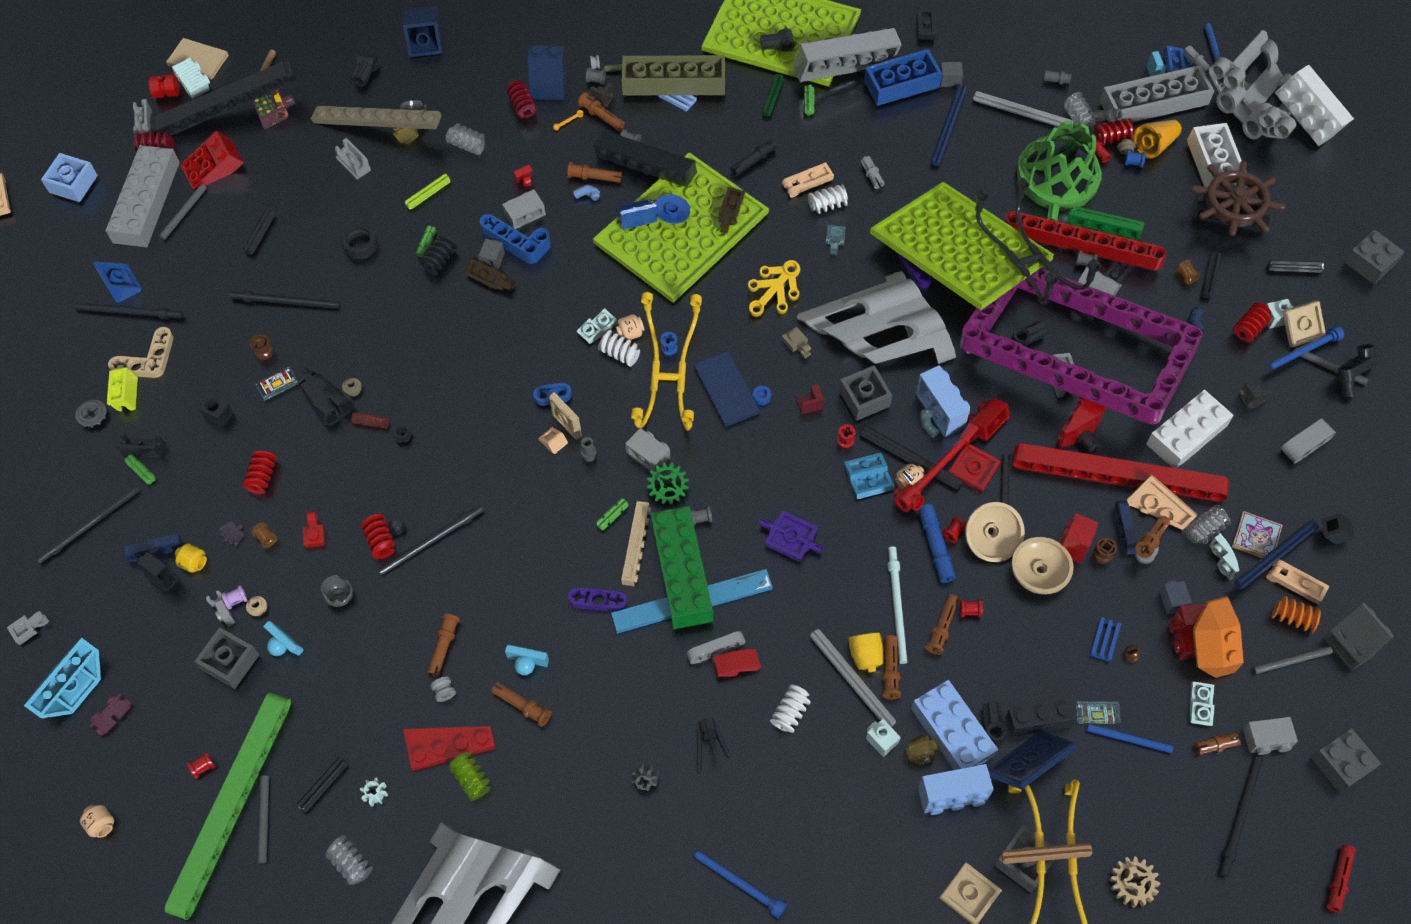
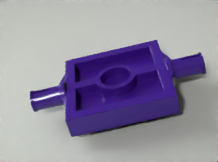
M782 511L779 518L774 522L762 518L759 524L770 530L765 546L798 562H801L809 549L821 554L824 546L813 542L818 526L788 512Z

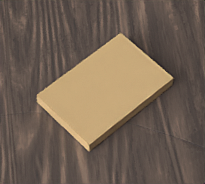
M183 38L167 60V65L172 67L190 57L193 62L196 61L199 64L202 75L205 74L208 79H213L229 55L227 51Z

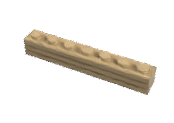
M637 501L621 579L622 585L634 586L635 582L638 581L637 571H640L641 565L639 560H642L643 556L641 549L645 545L643 539L647 535L646 526L649 525L648 515L651 513V507H649L648 502Z

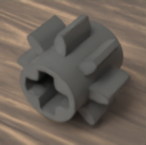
M641 763L640 768L634 767L632 783H635L638 789L649 791L651 785H657L659 771H655L652 764Z

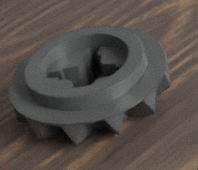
M88 400L77 408L75 417L82 426L93 428L94 425H100L101 421L106 419L105 415L108 412L101 401ZM88 411L93 412L95 417H91Z

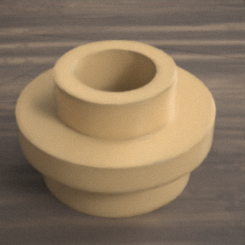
M260 596L252 597L246 604V610L252 616H261L267 609V602ZM259 603L257 608H253L255 604Z

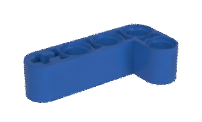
M491 214L483 215L480 218L481 231L486 238L502 242L505 250L526 263H536L551 247L549 232L544 228L536 229L527 237Z

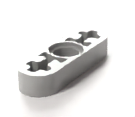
M737 631L696 646L686 654L690 664H696L739 648L746 641L742 632Z

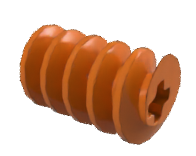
M1283 596L1277 601L1271 616L1274 619L1278 614L1280 622L1285 617L1288 618V625L1296 621L1295 628L1304 624L1303 631H1307L1309 627H1312L1313 634L1319 624L1321 611L1316 608L1312 612L1311 605H1307L1304 608L1303 602H1299L1296 605L1295 599H1291L1288 602V597Z

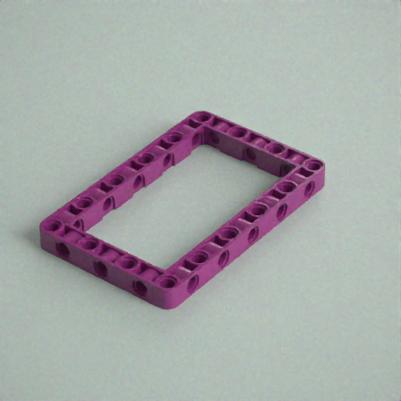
M1040 268L1031 276L1044 296L1046 286L1044 278L1050 271ZM1064 277L1073 284L1084 285L1082 283ZM1027 278L984 309L979 310L976 308L963 327L960 339V347L963 350L1147 424H1157L1161 420L1198 349L1203 335L1202 330L1194 325L1090 286L1084 290H1076L1058 280L1053 286L1052 293L1048 298L1049 300L1174 347L1165 368L1162 369L1154 384L1152 393L1145 394L1132 389L1131 386L1113 379H1106L1096 375L1095 372L1075 364L1071 365L1058 360L1057 357L1022 346L1021 343L1001 335L997 336L989 333L1017 288L1036 294Z

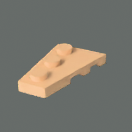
M1152 474L1126 499L1129 506H1133L1141 512L1151 514L1157 518L1166 516L1169 518L1171 525L1182 530L1197 516L1196 512Z

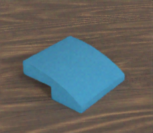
M882 453L844 462L856 499L894 490V483L888 473V466Z

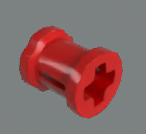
M844 424L838 430L837 443L842 448H850L854 444L856 430L852 425Z
M953 517L952 523L947 529H943L942 535L947 541L956 543L959 535L965 531L966 523L958 517Z
M960 599V617H965V615L982 617V599L977 601Z
M207 751L203 752V755L196 760L187 762L189 770L196 779L199 777V774L207 769L216 767Z

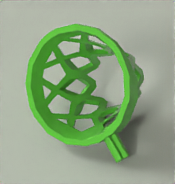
M1071 121L1063 122L1057 128L1055 127L1049 135L1028 144L1018 159L1017 178L1018 180L1025 178L1030 184L1025 190V194L1038 205L1048 209L1047 219L1057 221L1059 211H1067L1073 209L1074 206L1080 207L1085 205L1095 196L1102 180V172L1095 155L1096 137L1095 135L1090 136L1088 126L1083 123L1073 126ZM1082 130L1084 136H1081L1078 131ZM1054 141L1070 143L1079 148L1087 155L1085 161L1079 157L1067 165L1065 155L1059 154L1053 157ZM1048 148L1046 159L1038 161L1039 156ZM1037 150L1038 155L1034 163H1027L1029 156ZM1059 162L1061 172L1051 178V165ZM1078 166L1080 169L1079 175L1073 182L1070 173ZM1035 170L1044 171L1045 183L1036 186L1033 181ZM1082 178L1088 180L1086 189L1079 194L1075 187ZM1062 181L1068 190L1062 196L1053 195L1051 186Z

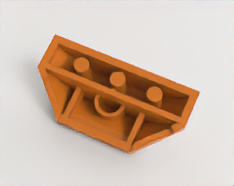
M1225 596L1206 601L1205 608L1193 627L1196 666L1215 678L1235 673L1244 663L1240 623L1229 598Z

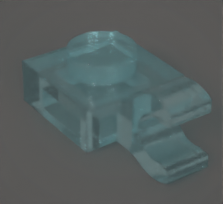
M828 225L826 243L831 244L830 254L837 255L838 245H844L845 226Z

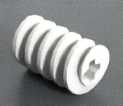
M841 184V187L836 185L834 188L829 187L828 190L822 189L821 193L816 191L814 194H808L810 208L813 212L816 210L818 214L821 213V208H823L824 212H827V206L834 210V204L840 208L841 202H843L844 206H847L848 198L843 184Z
M608 330L599 342L598 349L611 357L614 356L616 360L620 359L622 363H626L630 367L633 366L640 355V350H637V344L634 343L630 346L631 340H627L624 343L625 337L622 336L618 340L619 335L615 333L612 336V331Z
M790 685L789 691L785 693V698L780 702L781 705L777 706V712L773 713V719L770 722L782 731L794 733L791 724L798 726L795 717L802 719L803 716L799 713V710L806 712L807 709L803 706V703L810 705L811 702L807 698L809 696L807 691L799 686Z

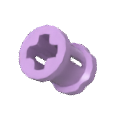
M241 585L228 593H221L228 609L242 601H248Z

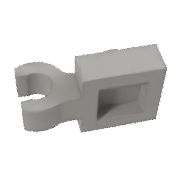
M216 591L218 595L216 600H211L209 596L206 597V600L210 606L217 608L215 614L220 623L224 621L229 627L235 624V621L225 605L221 592Z
M38 611L31 618L24 615L9 625L7 629L15 642L21 645L37 634L36 627L46 625L49 620L46 615Z

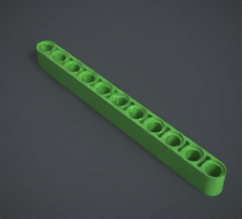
M271 692L266 695L167 900L165 913L184 920H188L193 914L289 711L291 699Z

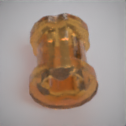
M1191 260L1183 261L1176 268L1185 278L1186 284H1191L1200 277V273L1196 272L1193 268Z
M266 522L256 524L251 530V534L259 539L260 545L263 548L271 547L277 541L278 537L270 532Z

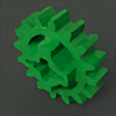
M665 462L662 464V468L656 465L657 471H650L649 473L652 475V478H647V481L651 482V484L646 486V488L652 489L649 495L655 494L654 501L662 499L663 505L666 500L669 501L670 505L673 504V499L679 502L678 496L685 497L683 489L689 488L684 485L685 482L689 481V479L683 478L686 472L680 473L681 466L675 469L672 462L669 467H667ZM662 471H672L670 475L663 476L660 474ZM677 476L680 478V487L676 485L675 479ZM664 479L667 481L668 479H671V485H673L672 487L674 488H664V482H662V480ZM655 480L659 482L660 489L658 492L655 489ZM669 491L675 493V495L671 497L664 496V494Z

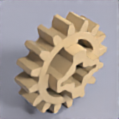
M1126 857L1123 863L1119 861L1116 864L1117 868L1111 870V873L1115 875L1109 879L1110 882L1115 883L1111 891H1118L1116 898L1123 897V904L1131 901L1132 907L1137 906L1138 902L1141 906H1145L1146 900L1150 903L1154 900L1152 895L1156 896L1159 892L1155 889V887L1160 885V882L1155 881L1158 873L1151 872L1154 866L1150 865L1147 867L1145 859L1139 863L1137 857H1134L1131 862ZM1124 870L1125 878L1121 881V874ZM1131 879H1133V881H1141L1138 884L1132 882L1128 883ZM1146 883H1149L1148 890L1145 894L1146 890L1144 886Z

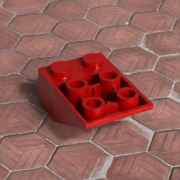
M215 131L180 166L191 187L196 190L201 184L207 185L232 174L244 162L232 140Z
M1080 397L1076 408L1072 410L1068 422L1064 424L1060 432L1061 434L1057 439V443H1059L1057 449L1064 450L1076 443V439L1085 431L1090 430L1093 433L1107 407Z

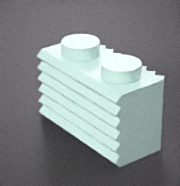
M190 57L172 66L174 74L192 100L210 91L208 77L200 73L201 68L196 61L193 62Z

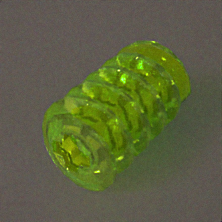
M467 751L455 757L449 763L451 773L455 774L456 780H459L460 786L464 787V792L469 794V799L474 801L484 796L491 789V786H486L490 782L489 778L482 780L485 776L484 771L477 773L481 766L479 764L473 766L476 759L471 758L468 760L472 753Z

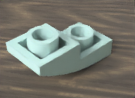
M604 308L593 320L589 318L577 330V333L590 344L606 334L608 330H611L618 321Z
M1220 533L1209 546L1212 552L1221 559L1217 564L1220 572L1232 580L1239 571L1238 562L1230 545Z
M1191 682L1190 723L1213 726L1215 705L1212 704L1214 685Z

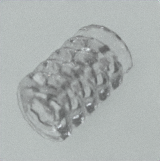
M1076 92L1066 99L1064 109L1070 115L1075 125L1083 123L1088 126V129H1091L1097 123L1094 119V112H1092V108L1089 107L1086 99L1082 97V93Z
M459 123L447 131V143H452L454 146L463 148L476 155H480L484 149L485 135L483 133L473 132L471 128L461 127Z
M1214 505V507L1203 513L1202 516H1199L1197 520L1193 521L1191 525L1186 526L1185 532L1193 543L1207 544L1208 540H1212L1214 536L1219 535L1220 531H1224L1225 527H1229L1231 520L1222 507Z
M342 835L329 846L325 857L331 860V864L336 866L338 872H342V877L347 879L349 885H355L367 878L373 867L365 869L368 861L364 860L360 863L359 861L363 855L358 854L354 856L357 848L354 847L349 850L352 843L351 841L343 843L347 837Z

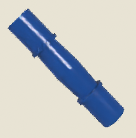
M926 504L918 511L923 524V530L926 531L929 547L934 557L933 563L936 566L940 582H950L956 578L951 557L947 553L945 541L939 528L940 522H938L933 504Z

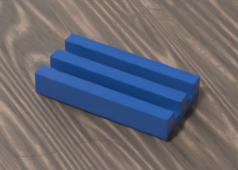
M1103 617L1100 618L1090 656L1107 662L1111 661L1121 623L1117 622L1116 624L1112 620L1107 621ZM1105 625L1107 628L1100 653H1096L1102 628ZM1111 628H1114V633L1110 643L1109 651L1107 656H1105L1104 652L1106 649Z

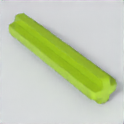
M446 174L441 175L405 200L406 207L410 210L449 184L451 182L449 176Z

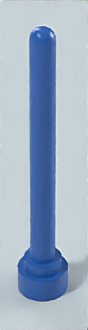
M1336 325L1328 329L1326 335L1270 362L1269 367L1275 369L1329 341L1337 342L1344 338V331L1340 326Z
M700 850L694 852V857L768 906V910L771 911L770 914L778 919L780 918L788 903L780 898L772 899Z

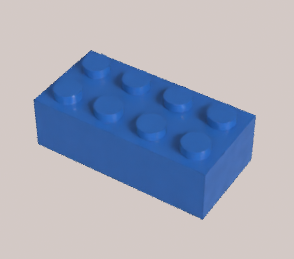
M929 49L865 67L864 82L878 106L939 88L942 72Z

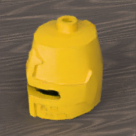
M880 633L848 637L851 657H853L855 665L859 670L868 669V673L875 672L876 667L883 665V644Z

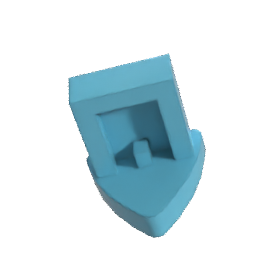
M1152 52L1146 64L1150 77L1164 74L1167 71L1159 52Z

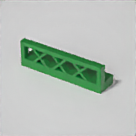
M1076 206L1070 210L1068 224L1136 241L1140 240L1145 223Z

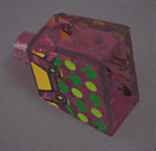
M278 90L253 100L264 129L287 119L289 115L286 108L295 105L292 95L281 98Z

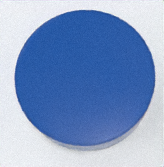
M757 386L754 388L752 397L755 403L766 405L770 402L771 391L768 387Z

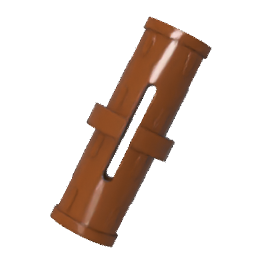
M1233 732L1224 736L1214 735L1211 739L1194 742V748H1199V750H1196V753L1202 755L1212 751L1221 752L1225 748L1239 746L1241 742L1240 738L1235 739L1239 735Z

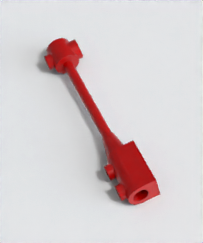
M991 398L987 403L984 401L980 402L977 409L978 412L975 415L972 413L968 415L967 426L959 440L916 485L907 484L903 489L900 487L896 488L893 494L895 504L905 512H909L911 509L919 510L924 502L920 491L964 445L978 437L987 441L1009 418L1008 404L996 398Z

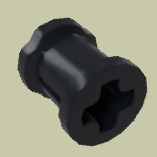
M1090 430L1083 432L1076 439L1077 443H1081L1085 448L1086 454L1093 455L1102 447L1101 443H1097L1093 438Z

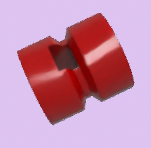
M167 74L163 78L160 75L149 77V88L154 99L164 98L165 95L168 97L179 96V83L175 74Z

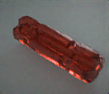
M354 412L351 417L352 423L355 424L362 423V425L374 427L380 425V428H388L389 418L384 416L379 418L377 415H361V413Z

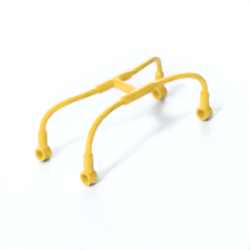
M649 292L642 293L641 302L644 304V310L646 311L654 348L650 388L651 398L644 418L643 409L633 408L631 418L634 419V424L637 428H643L652 412L659 380L677 381L679 412L685 430L689 431L694 420V412L684 410L683 407L686 373L685 358L697 323L702 297L694 294L690 298L694 316L683 346L678 373H660L658 343L650 312L653 295Z
M1077 779L1064 785L1065 795H1071L1068 813V833H1066L1067 845L1076 844L1075 833H1073V821L1080 784ZM1008 785L1010 793L1021 792V789ZM1027 785L1024 789L1032 807L1036 826L1035 848L1044 847V833L1041 830L1038 807L1031 788ZM1068 858V872L1071 876L1072 890L1082 924H1088L1077 885V858ZM1045 860L1036 861L1038 891L1030 924L1037 923L1041 908L1044 873H1046Z

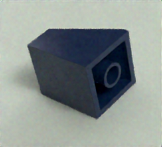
M437 6L404 10L403 29L409 57L442 54L441 29Z
M529 45L528 73L530 95L536 100L564 101L567 81L564 46Z

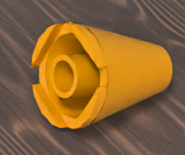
M1176 120L1142 124L1135 130L1133 142L1139 148L1137 149L1138 153L1146 152L1145 158L1151 159L1159 156L1181 134L1182 127Z

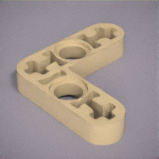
M167 327L158 328L154 333L147 358L115 356L108 362L110 370L127 367L137 377H160L165 371L173 342V334ZM158 349H164L161 355H155ZM141 364L139 369L132 370L133 365Z

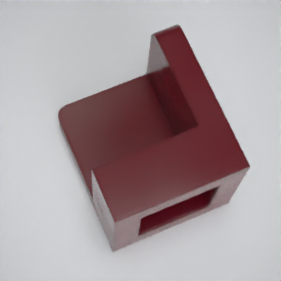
M819 384L812 385L809 394L796 397L801 415L823 409L824 398Z

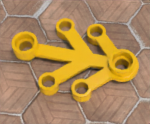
M789 260L783 266L778 267L763 266L760 268L759 274L762 278H768L770 274H781L778 279L758 281L752 279L749 281L748 289L752 292L757 291L759 288L770 287L759 301L755 300L750 303L749 312L752 316H761L764 306L776 292L778 299L777 312L780 314L787 312L788 305L785 302L783 285L787 279L790 286L788 298L792 301L798 299L799 291L796 285V276L800 273V266L796 261ZM788 268H793L794 271H793V272H789L787 269H788ZM767 270L768 274H763L762 271ZM755 283L757 287L752 288L750 284ZM795 292L797 296L793 297L790 293ZM783 305L785 306V309L780 310L779 306ZM753 308H759L760 311L754 312Z

